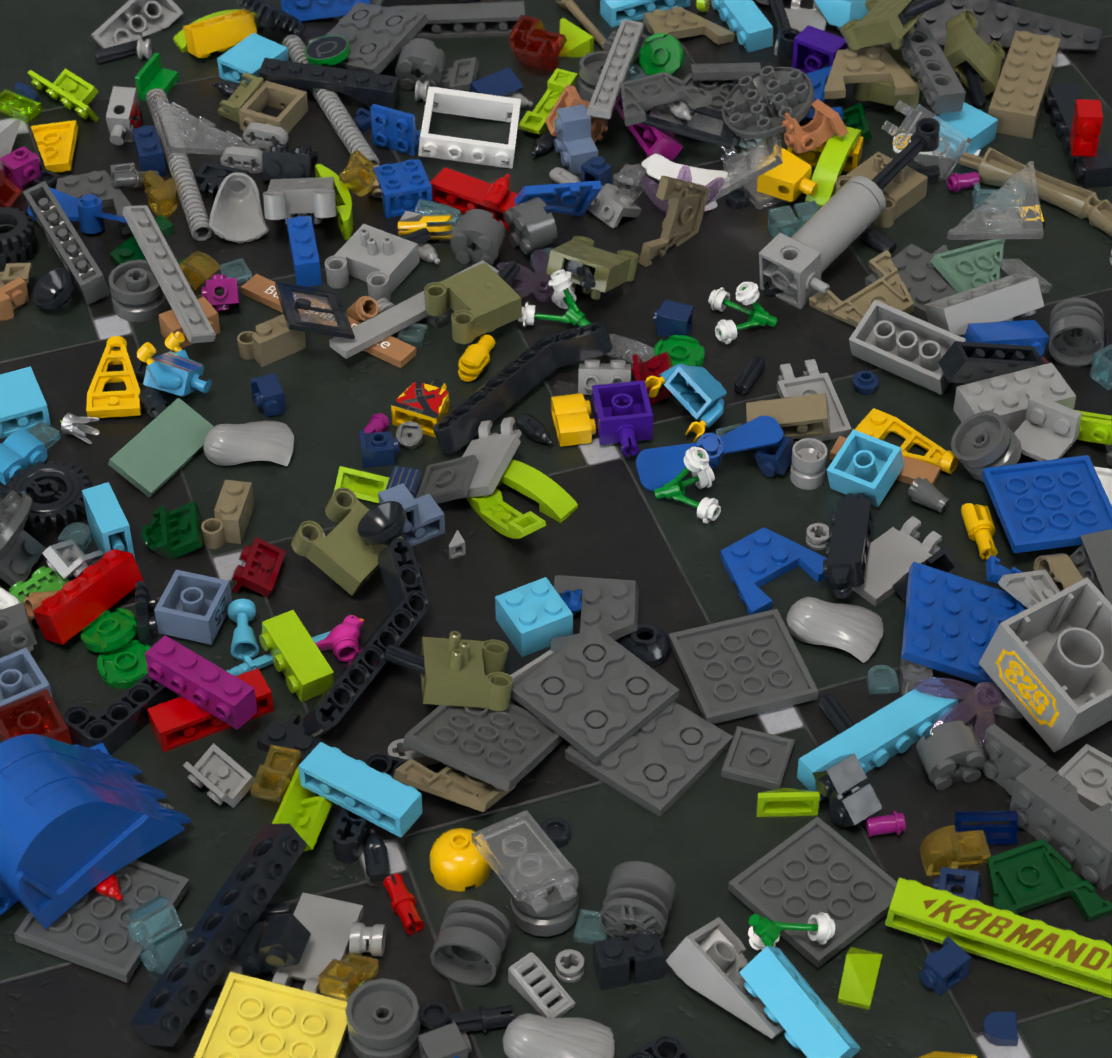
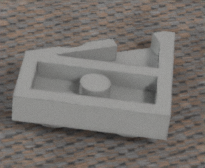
M1046 569L1003 575L998 582L1004 590L1027 608L1060 592Z

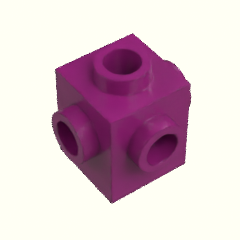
M25 146L0 158L3 176L16 188L41 176L39 167L41 162L38 155L34 152L32 153Z
M225 274L212 275L211 280H206V287H202V297H205L217 312L228 311L229 306L239 305L237 279L226 278ZM218 290L225 291L222 296H216Z

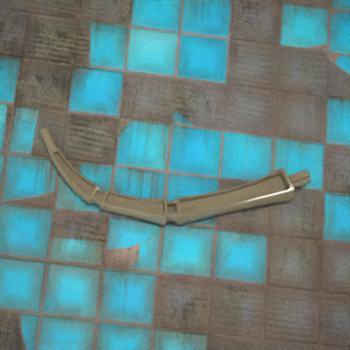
M989 147L984 157L962 152L959 164L979 170V183L1006 187L1035 196L1064 209L1080 219L1088 218L1090 225L1106 232L1112 237V205L1107 199L1098 200L1096 192L1041 173Z

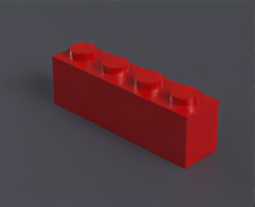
M446 167L430 182L433 203L462 214H466V211L471 209L488 211L494 214L492 218L498 222L501 220L506 230H509L503 213L515 206V199L518 193L509 190L501 204L497 208L492 209L483 204V198L492 185L490 183Z
M113 549L106 552L103 558L94 565L85 568L83 573L76 579L64 584L62 589L55 595L43 600L41 605L32 612L44 639L64 644L99 617L105 610H108L135 589L137 582L144 580L133 554Z
M258 668L235 676L255 689L258 711L249 720L274 711L272 692ZM182 696L147 709L151 730L163 753L232 727Z

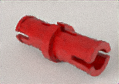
M393 874L396 881L395 885L389 875L385 878L383 884L392 900L391 907L393 912L399 915L406 934H414L411 927L412 923L417 933L420 932L424 927V922L415 907L416 900L413 894L408 892L401 874Z

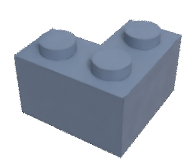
M584 104L557 109V119H554V128L557 133V138L554 139V147L556 152L561 154L562 165L567 166L572 174L581 173V165L592 157L598 156V150L591 138V116L587 115V109Z
M404 483L378 492L379 504L396 501L403 506L407 519L401 537L411 546L445 534L444 513L430 494L414 498Z

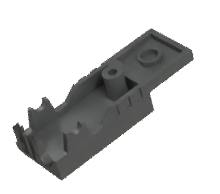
M993 724L987 728L983 742V750L987 761L981 771L986 777L993 779L1012 796L1008 817L1016 826L1023 828L1032 835L1036 841L1044 839L1072 868L1083 875L1085 880L1094 884L1100 890H1105L1112 884V804L1109 802L1091 811L1079 801L1076 786L1072 785L1069 780L1059 775L1053 768L1047 766L1044 761L997 725Z

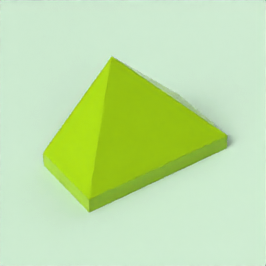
M565 18L560 19L558 57H583L588 53L594 52L593 36Z
M340 466L334 491L341 487L349 488L355 493L357 498L379 503L378 492L386 490L389 477Z
M791 788L760 792L757 796L756 815L757 817L818 816L820 794L818 791Z
M850 947L846 956L837 1003L870 1010L882 954Z

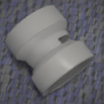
M353 922L349 941L350 954L361 955L363 952H368L372 956L383 957L386 942V925L375 924L372 927H368L363 923Z

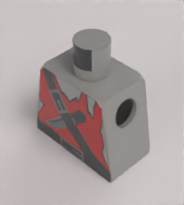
M113 86L106 121L110 133V141L115 145H122L123 142H133L132 129L140 128L142 125L143 116L136 88Z

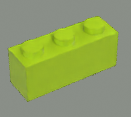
M291 610L262 622V634L259 635L261 646L265 651L269 650L276 670L278 672L282 671L286 677V683L290 692L296 693L301 702L323 694L332 684L334 672L295 611Z

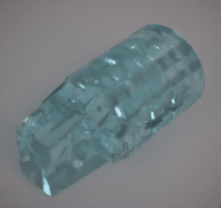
M419 199L415 208V213L422 214V216L452 215L451 221L429 222L431 224L449 223L452 224V227H456L461 216L460 210L442 203L426 201L425 199Z

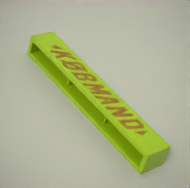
M899 878L889 907L886 926L941 944L949 936L966 952L1112 999V945L1109 943L1078 935L1071 930L1052 927L1040 920L1027 919L1015 915L1009 910H999L984 905L978 900H968L953 895L946 890L927 887L915 880Z

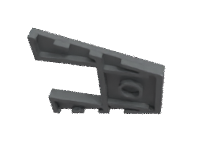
M105 170L92 171L80 175H69L57 179L56 190L78 199L87 194L96 195V197L102 200L103 208L114 206L116 215L123 216V208L125 206H132L118 187L114 188L112 186L111 177ZM118 221L122 235L132 233L128 223ZM47 239L49 248H53Z

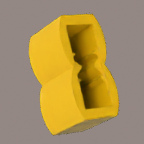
M582 393L551 397V414L560 447L592 443V435L596 434V425L594 418H589L591 416L589 400L585 401Z

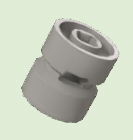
M805 438L793 445L790 479L796 487L812 490L817 489L824 483L828 449L823 442L813 438Z

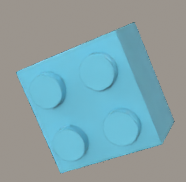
M853 429L827 469L830 489L846 495L849 493H863L864 498L871 501V505L879 507L904 467L901 447Z
M546 577L495 596L496 621L521 657L550 647L551 638L573 635V613Z

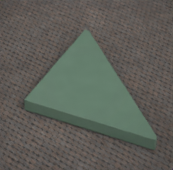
M1003 236L935 254L930 262L957 293L1000 279V266L1002 264L1003 246L1006 239Z

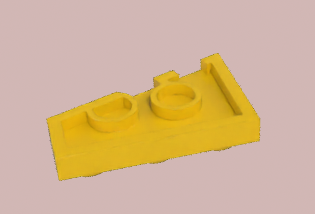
M76 120L31 126L46 169L54 173L70 171L78 133Z

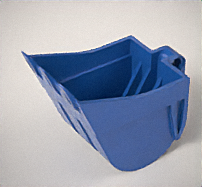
M37 734L20 735L0 743V915L19 900L43 928L47 929L92 888L119 869L184 831L185 829L181 824L190 823L191 820L181 812L163 807L156 799H165L167 796L160 789L139 783L132 775H140L143 772L137 766L116 759L112 755L78 744L73 746Z

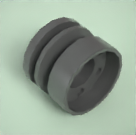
M1074 297L1059 302L1052 309L1049 320L1050 338L1048 348L1051 356L1057 362L1066 366L1081 367L1097 361L1102 355L1105 317L1102 309L1096 302L1087 298Z
M629 861L617 865L611 873L607 886V895L603 900V907L599 914L601 927L612 938L622 936L623 941H628V935L656 930L659 940H661L665 933L668 914L675 895V882L662 868L651 863Z
M467 899L458 900L450 904L430 954L431 963L439 973L459 984L477 986L491 982L496 975L501 960V953L506 946V940L511 931L510 922L502 912L482 901Z

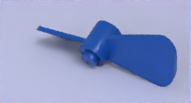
M50 188L68 219L80 222V230L83 233L95 234L105 229L104 218L127 223L122 215L104 213L102 200L96 197V195L87 194L78 199ZM28 206L29 216L32 217L33 221H36Z
M759 416L721 437L714 433H706L696 443L645 449L637 456L636 470L642 486L646 490L654 492L656 488L663 487L665 483L673 480L686 467L683 459L686 451L691 447L703 448L708 453L709 466L711 469H714L719 465L722 455L779 443L783 437V430L773 417Z

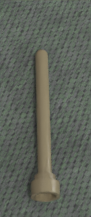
M556 0L561 8L569 9L588 33L594 37V40L600 47L607 51L603 48V44L606 41L605 37L575 4V0Z

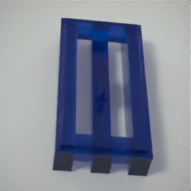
M1017 811L955 812V845L1016 844L1018 839L1016 836V832H1018ZM1009 821V824L983 823L979 825H961V822ZM961 833H982V834H961Z

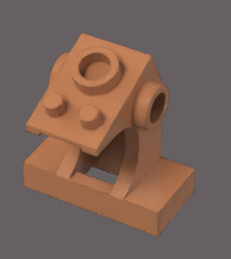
M566 85L545 120L552 136L557 137L554 128V119H557V109L584 104L588 110L590 102L580 98L575 86ZM591 116V138L594 144L597 140L601 141L603 136L600 134L608 130V120L606 118Z
M819 99L811 105L815 112L813 119L804 126H800L797 120L790 117L787 112L784 113L785 120L782 121L783 127L786 126L784 140L786 145L797 154L814 150L835 134L841 138L848 133L840 115Z

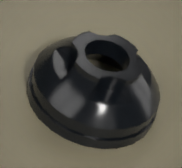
M60 267L50 270L35 285L32 294L34 302L43 309L62 308L73 298L74 277L66 268Z
M388 501L381 503L368 511L360 520L357 529L358 534L366 543L389 545L394 539L403 534L407 514L399 502Z
M638 624L637 631L621 637L619 644L651 668L664 664L671 653L669 636L664 630L652 624ZM642 632H648L653 635V638L641 640L637 635Z

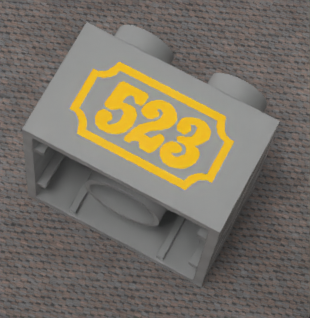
M1088 577L1000 623L979 661L981 667L1053 752L1058 751L1112 720V604Z

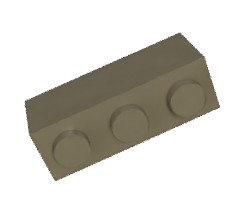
M826 393L746 403L747 423L759 416H770L780 425L783 430V436L792 437V439L831 435L830 411Z

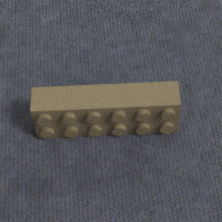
M1028 31L1015 32L989 106L988 115L998 119L996 133L1028 139L1033 138L1044 104V96L1047 95L1048 87L1057 64L1060 38L1050 35L1032 34Z

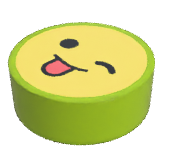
M696 0L697 10L699 12H708L710 0Z

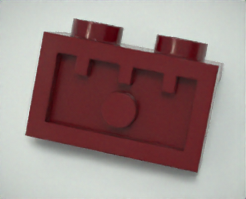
M667 351L645 362L642 361L638 354L632 356L634 366H631V371L636 381H646L649 376L659 378V374L673 367L672 359ZM663 384L660 386L657 396L649 397L650 405L673 394ZM652 387L646 388V389H647V393H648V397H649V392H650V390H651Z
M258 537L254 539L251 546L245 545L239 556L242 565H237L231 577V580L235 581L232 592L237 594L241 586H245L268 597L273 589L286 551Z

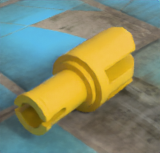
M452 215L422 216L420 221H398V229H400L398 235L402 237L422 228H427L429 234L430 232L453 230L452 224L449 223L429 224V222L451 221ZM430 234V240H449L453 234Z
M482 335L478 343L470 345L459 359L458 366L460 369L458 374L463 381L470 382L475 380L490 360L489 352L495 346V340L492 336Z
M972 503L964 504L961 508L962 518L968 537L977 543L980 558L988 560L990 555L996 556L998 552L992 538L995 534V526L988 506L973 505Z

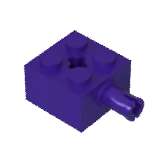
M808 25L794 38L792 68L799 69L807 74L832 66L837 50L847 49L848 44L842 37Z
M645 381L592 385V412L599 444L621 443L624 456L629 457L628 449L631 451V456L637 455L639 452L637 441L652 440L653 414Z

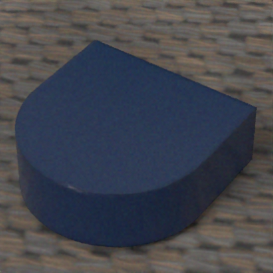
M22 82L14 85L17 103L33 108L39 102L38 94L32 87Z
M996 1011L988 1014L984 1019L982 1029L985 1039L997 1046H1017L1019 1039L1015 1012Z

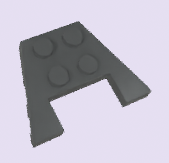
M665 72L620 83L625 126L645 122V111L657 105H671L674 101L684 99L692 109L713 104L710 93L703 95L699 93V88L695 86L686 87L684 86V81Z
M564 575L555 576L554 589L559 596L566 590L575 592L577 589H580L583 592L581 596L580 633L551 638L550 650L555 652V654L593 624L614 640L638 630L639 588L636 581Z

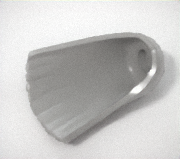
M231 173L224 178L219 187L211 210L209 226L220 238L243 243L253 241L254 239L257 240L270 230L263 218L257 185L247 174Z
M264 420L245 424H218L206 435L203 449L207 459L219 466H231L251 461H271L288 466L293 455L294 435L288 425L277 421Z
M805 597L798 600L791 606L786 617L787 629L797 640L845 650L863 663L868 661L876 651L884 630L882 618L869 609L850 604L826 602L813 597Z
M526 1013L518 1016L508 1024L503 1037V1048L508 1058H613L615 1040L613 1039V1032H611L612 1030L609 1027L593 1020L580 1017L550 1018Z

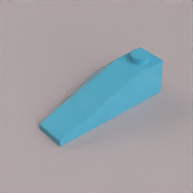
M814 0L830 25L838 26V30L851 20L858 19L861 21L869 12L865 6L867 0Z

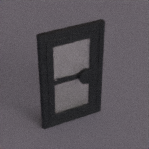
M662 104L645 111L646 121L641 124L731 149L734 133L726 126L722 111L705 106L696 109L690 107L692 119L689 121L676 117Z
M281 282L275 283V289L288 329L347 339L355 338L338 292Z

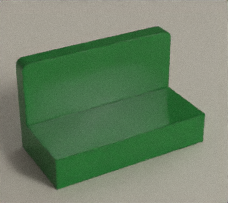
M154 53L135 77L139 100L146 101L147 93L156 88L162 89L167 95L179 80L178 71L162 68L159 53Z

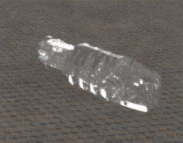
M614 333L609 335L613 349L606 354L607 356H613L614 358L633 363L632 356L638 354L643 362L655 355L654 348L637 340L618 336Z

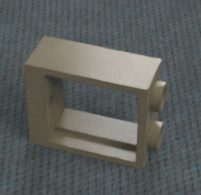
M265 81L238 110L240 129L245 131L250 123L257 122L281 127L288 134L308 112L307 92ZM266 105L283 110L278 117L260 113Z

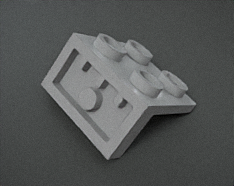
M1033 394L1028 399L1025 421L1014 432L1021 442V454L1038 461L1061 459L1078 438L1082 413Z

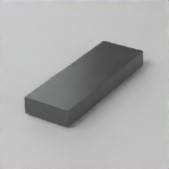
M760 63L691 64L693 81L740 80L744 76H750L761 71Z

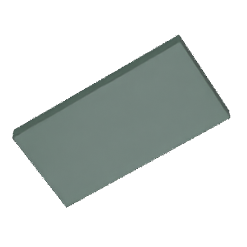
M177 398L110 458L108 465L150 498L203 449L205 437L214 426L180 398Z

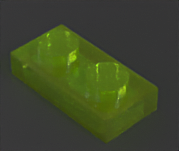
M6 89L0 93V112L28 123L42 111V105L37 101Z

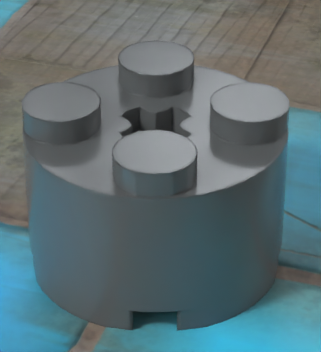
M416 38L410 40L407 45L402 47L396 66V76L399 77L400 86L403 89H415L417 80H420L421 83L429 81L430 87H437L440 83L446 57L444 51L441 48L439 50L435 47V43L431 40Z
M538 197L511 207L503 213L504 220L511 232L509 234L511 245L514 248L519 247L525 254H530L554 244L555 241L553 239L557 238L555 220L551 213L547 214L543 207L547 205L542 199Z
M471 209L466 211L465 215H461L450 242L451 248L456 254V260L462 264H467L469 261L478 263L483 260L492 266L498 257L506 235V228L501 220L499 222L492 218L494 214L481 209Z
M963 721L947 722L931 729L933 735L925 740L924 735L919 739L916 750L930 781L935 785L936 789L944 790L949 788L955 781L973 782L981 777L980 770L986 763L987 757L971 724L965 726Z

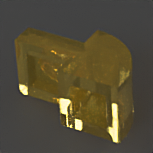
M356 150L351 154L346 170L339 174V181L355 195L362 197L372 190L376 175L373 173L375 165L360 151Z
M152 170L143 173L149 208L157 216L162 214L166 218L171 216L178 206L174 180L170 178L164 181L162 177H158Z
M199 251L193 252L179 263L188 283L195 290L221 268L211 256Z
M271 745L264 766L260 765L250 791L252 796L258 799L281 803L301 759L300 750Z
M954 825L933 831L922 841L920 846V854L926 876L939 875L941 867L958 869V865L986 863L988 857H990V851L983 830L956 832Z
M348 953L342 961L333 959L318 976L319 989L322 995L348 1002V998L356 988L370 981L378 972V960Z

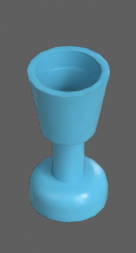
M237 599L232 601L227 608L228 617L232 622L237 623V628L233 632L230 652L238 660H243V657L249 655L252 659L259 653V646L254 631L249 627V622L256 616V605L248 599Z

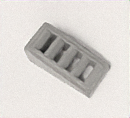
M530 952L509 967L508 983L542 1017L559 1018L575 1007L573 999L533 952ZM537 980L540 981V982L537 983L535 986H533V987L530 986V985H531L532 983H534L535 981H537ZM547 989L550 990L547 994H545V995L542 996L541 998L539 997V995H540L541 993H543L544 991H546ZM555 998L560 1000L550 1008L547 1007V1004Z

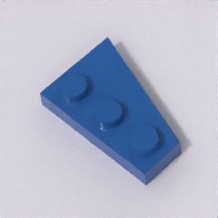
M601 181L524 186L515 199V206L538 197L547 205L543 207L545 212L583 216L601 191Z

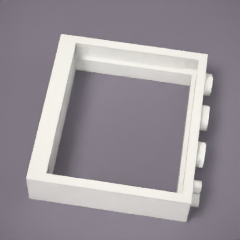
M429 86L418 156L512 169L521 99ZM432 112L511 122L508 144L429 134Z

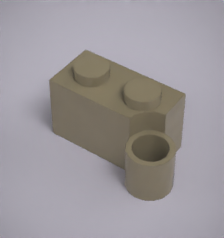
M284 314L255 326V333L244 331L237 336L239 356L245 360L255 359L261 367L306 348L305 332L288 329Z
M224 481L214 509L215 518L207 519L201 524L203 543L207 548L218 549L225 543L242 544L255 507L252 482Z

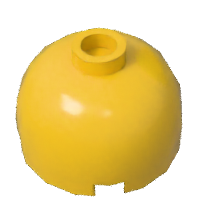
M455 828L444 832L433 843L429 857L430 870L434 875V880L440 886L447 890L461 892L466 891L465 887L475 885V888H477L489 878L492 869L489 845L480 834L471 829Z

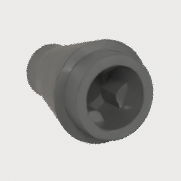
M917 477L907 492L912 502L934 509L940 513L946 509L950 501L927 478Z

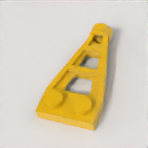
M112 336L106 342V348L87 392V417L107 418L141 415V403L138 397L140 388L127 353V341L123 337ZM123 364L124 371L107 372L108 365ZM106 383H125V391L103 392Z
M875 408L854 429L882 441L890 432H894L905 439V442L900 446L902 456L939 466L941 471L949 474L955 471L959 460L952 451H946L897 417ZM916 444L928 452L925 456L908 453V451Z

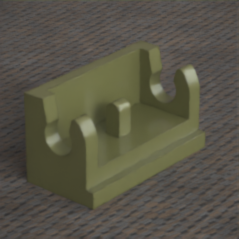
M244 73L241 77L249 80L251 83L242 80L240 86L231 97L219 103L222 107L218 109V114L239 124L238 110L264 83L263 78H258L249 73Z

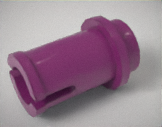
M975 171L960 175L953 173L947 178V187L950 191L953 190L954 192H959L960 189L978 187L979 176Z
M382 413L373 414L370 417V422L363 430L365 434L386 432L389 429L390 421Z
M896 810L892 811V814L867 817L865 819L868 837L889 833L900 835L901 831H906L903 813H897Z

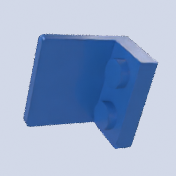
M373 104L370 107L373 145L415 156L419 151L421 131L415 128V116Z
M420 159L384 164L373 168L382 191L383 209L386 218L402 216L405 211L418 213L433 210L432 186Z

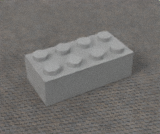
M1015 273L924 304L930 324L964 338L970 323L1013 321V317L1018 315L1026 317L1035 314L1036 309L1044 307L1038 278Z
M877 300L873 301L849 338L853 356L940 395H943L950 382L945 378L938 361L955 341L966 342L965 338Z
M1052 363L956 386L953 410L961 422L979 412L990 411L997 413L1014 433L1025 421L1028 399L1033 394L1073 410L1076 395Z

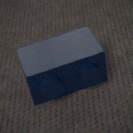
M142 126L132 129L135 153L140 170L158 171L159 177L167 176L164 153L156 126Z

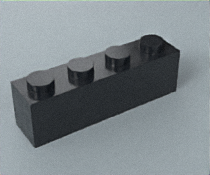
M955 341L938 361L948 382L972 383L1044 365L1034 346Z

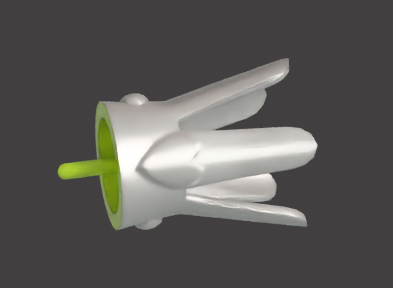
M67 413L63 420H60L61 430L63 433L75 435L88 444H92L86 438L85 433L99 435L100 431L83 423L96 422L100 418L78 417Z

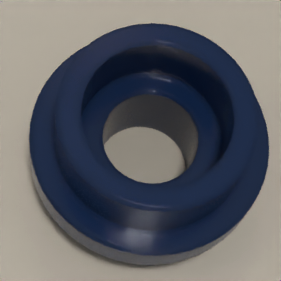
M861 371L853 376L852 383L858 393L868 395L873 393L878 387L879 379L877 375L870 371Z

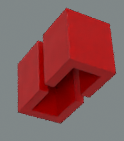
M1076 99L1073 115L1074 121H1072L1070 133L1072 156L1096 157L1103 120L1101 100Z

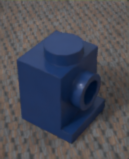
M592 157L581 165V182L601 181L603 186L606 183L615 186V183L612 182V166L605 163L603 157Z
M275 373L250 379L252 400L257 408H262L265 417L286 412L284 392Z
M359 430L363 468L395 465L394 454H399L398 437L392 438L391 431L365 434L364 430Z
M783 436L779 443L758 449L754 457L760 471L765 476L784 475L792 462L794 445L792 437Z
M941 867L940 878H934V889L946 890L951 893L955 889H961L963 891L962 894H952L968 900L980 901L982 881L979 871Z
M948 936L943 941L942 949L939 951L933 950L926 956L923 962L924 969L919 972V978L927 988H932L941 996L968 976L971 956Z

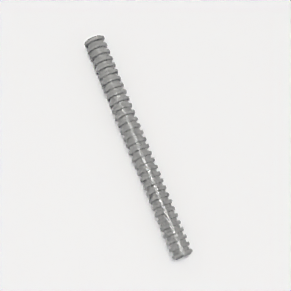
M290 34L285 37L282 45L288 48L290 60L292 62L309 64L305 57L306 46L301 38L296 34ZM309 89L360 171L368 175V166H379V159L335 91Z
M152 89L147 93L146 101L156 126L191 235L197 241H205L212 236L213 230L209 226V217L168 98L162 89Z

